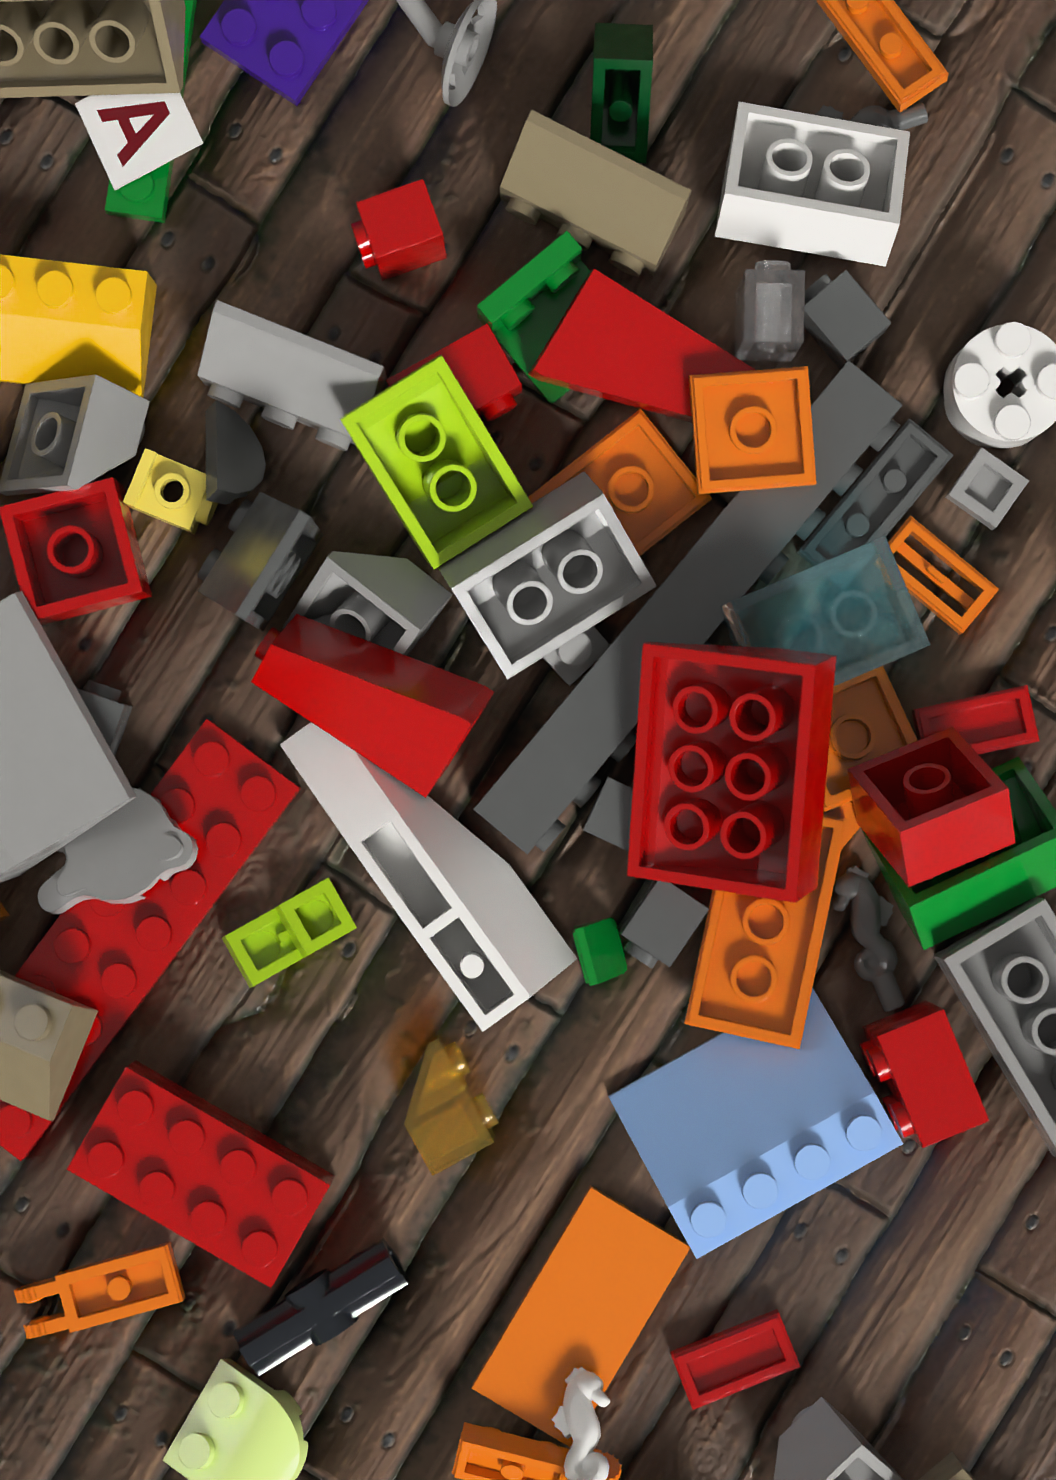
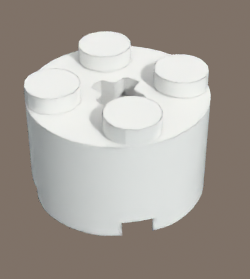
M1010 322L988 328L972 338L953 358L946 370L944 379L945 411L955 430L966 440L977 446L1002 449L1022 446L1048 429L1056 421V344L1042 332L1018 322ZM1008 378L1015 386L1011 391L1012 393L1003 398L997 393L996 389L1002 380Z

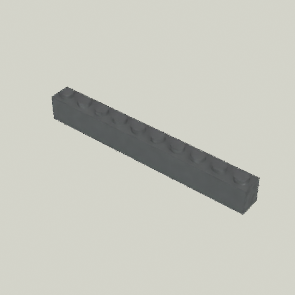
M848 361L811 405L817 484L812 486L739 491L473 810L526 854L534 846L545 852L566 827L558 817L573 801L581 808L602 784L603 780L595 775V773L610 756L619 763L636 743L637 733L632 729L638 720L643 643L661 642L711 645L707 639L720 623L730 630L752 604L744 595L759 578L768 585L789 560L781 550L796 534L804 541L826 516V513L818 506L827 495L834 490L838 495L842 496L862 473L863 469L855 463L869 445L879 452L901 426L893 419V416L903 405L851 361Z

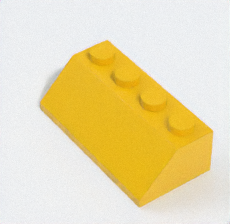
M0 254V382L26 385L35 382L96 374L128 391L144 397L157 284L147 271Z

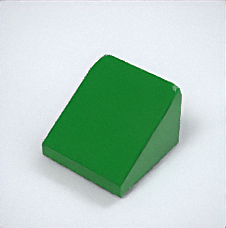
M608 917L574 926V930L571 931L586 984L589 983V986H593L622 975L627 971V962L616 921L613 918Z

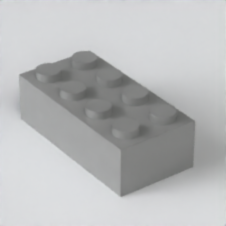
M1035 897L1010 909L933 956L1050 1153L1056 1157V916L1046 899Z

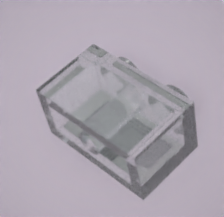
M779 260L759 261L755 263V269H745L736 290V358L739 360L764 361L793 360L804 338L805 271L790 270L791 264L789 262Z

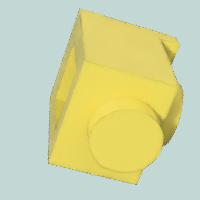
M147 448L144 449L123 500V503L134 510L193 534L196 533L199 523L209 524L218 505L216 502L206 500L205 473L159 455ZM170 482H179L183 486V495L176 502H168L163 496L164 488Z

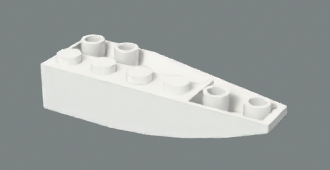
M312 722L280 744L353 852L482 1032L533 996L578 959L510 864L429 796L423 797Z

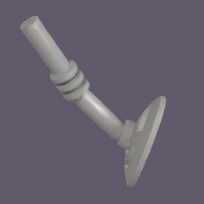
M396 0L426 44L434 48V54L443 58L441 87L444 103L452 107L459 105L473 86L486 57L496 21L497 0H473L459 17L456 24L446 21L443 25L425 0ZM477 9L478 14L472 18L473 14Z

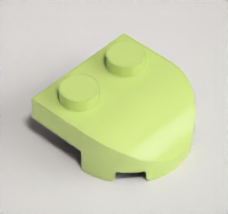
M220 1359L164 1456L163 1461L188 1480H295L304 1466L308 1452V1442L303 1439V1428L299 1418L302 1410L295 1399L285 1390H274L232 1359Z

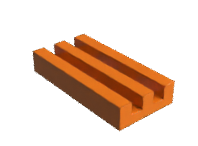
M911 515L907 517L901 527L871 561L959 635L964 633L999 590L998 587ZM912 535L980 592L975 600L907 545L904 542L905 539ZM895 552L963 607L966 610L963 615L957 614L893 561L891 556Z

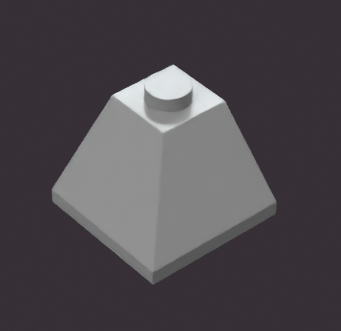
M96 374L26 384L0 479V493L10 496L77 490L136 456L138 445L145 433L144 421L150 401Z
M332 551L296 605L283 629L296 614L408 656L429 630L453 594L407 558Z
M820 1397L812 1406L800 1411L794 1418L792 1425L779 1437L774 1480H904L860 1432L823 1397Z

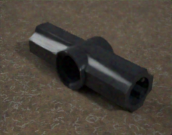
M383 1238L377 1243H373L372 1246L353 1255L348 1261L330 1271L329 1268H325L308 1277L284 1295L286 1299L235 1329L233 1335L249 1367H252L260 1376L266 1371L269 1372L284 1360L290 1359L313 1343L316 1347L336 1337L352 1326L359 1319V1314L409 1284L410 1280L394 1250Z

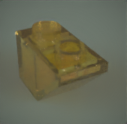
M440 1034L431 1038L428 1042L404 1123L432 1176L494 1143L495 1134L491 1127L499 1123L485 1094L482 1092L473 1096L463 1076L470 1073L471 1069L456 1041L446 1045Z

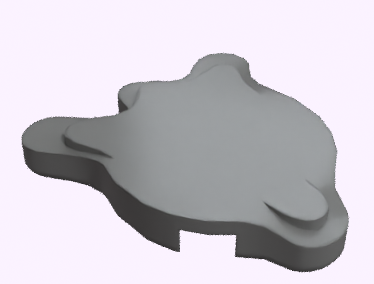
M132 788L137 796L136 798L57 850V852L65 854L66 862L61 869L42 884L38 892V902L45 911L52 914H61L74 905L89 899H99L111 904H131L143 900L146 897L142 894L151 889L160 879L166 881L174 873L186 870L193 865L198 854L197 842L193 836L182 831L177 822L170 818L159 799L141 789Z

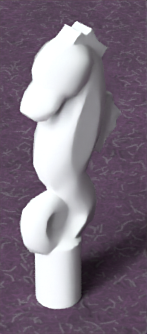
M582 1366L579 1369L574 1367L572 1373L565 1379L568 1385L565 1390L563 1406H559L557 1414L552 1418V1421L555 1423L554 1426L561 1430L564 1437L567 1439L572 1437L573 1444L564 1462L565 1477L568 1480H606L609 1473L608 1460L603 1454L593 1451L601 1437V1430L592 1400L601 1407H606L611 1401L603 1391L604 1383L599 1376L585 1370Z

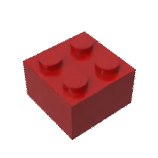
M113 477L85 484L77 490L58 491L0 506V515L19 589L26 597L41 626L152 597L129 506L123 503L126 495L124 486Z
M954 727L847 769L857 824L908 887L1016 843L1008 787Z
M924 1001L863 1026L868 1041L859 1044L862 1055L873 1077L877 1076L880 1083L884 1081L890 1095L881 1098L895 1130H899L903 1138L909 1136L922 1148H925L990 1121L944 1009Z

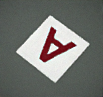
M180 93L90 95L75 103L114 190L127 185L203 144Z

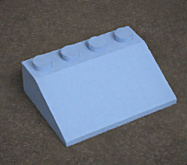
M813 987L800 1049L722 1032L608 1096L696 1259L903 1144L874 1090Z

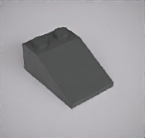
M259 492L254 502L245 499L238 507L228 526L234 532L223 552L217 548L212 550L199 570L197 577L204 581L198 592L263 632L324 534L312 518L304 512Z

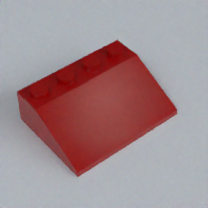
M661 642L643 643L627 876L797 903L817 888L836 655L782 648Z

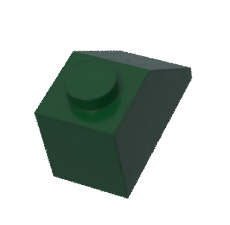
M595 23L590 139L637 163H646L653 70V25Z

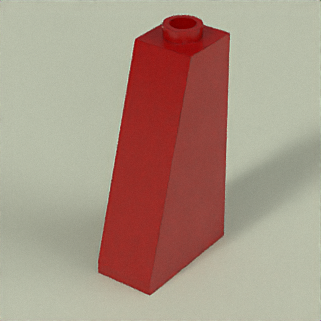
M593 269L585 278L528 375L538 381L692 423L689 389L690 375L751 371L755 369L601 272Z
M296 614L282 631L272 627L266 634L254 654L262 662L251 683L425 798L450 765L494 694V691L485 685Z

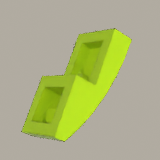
M328 877L222 937V940L249 988H252L357 927Z

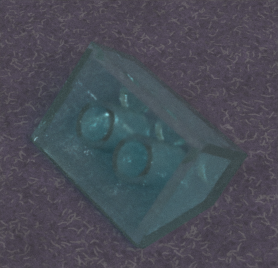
M885 536L721 605L733 646L782 648L836 655L834 686L930 646V642Z

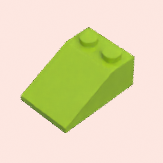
M442 355L435 357L339 418L424 559L433 569H436L533 507Z

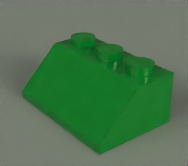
M1019 756L992 769L1009 789L1016 842L1010 846L908 887L863 831L864 837L901 914L923 950L1056 888V810Z

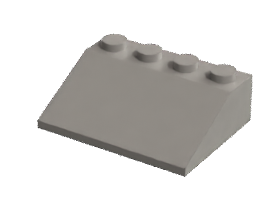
M22 591L15 592L0 601V883L22 875L137 797Z

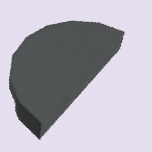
M216 400L205 411L206 500L226 505L231 504L237 498L246 497L263 480L266 463L262 445L252 428L234 410Z

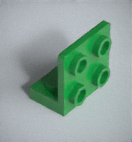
M565 231L477 305L478 319L483 325L488 323L502 348L551 404L556 403L571 389L538 381L528 375L585 278L591 272L581 261L582 247L568 231Z

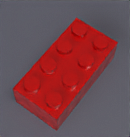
M137 1060L125 1067L66 1169L272 1288L335 1177L332 1173Z

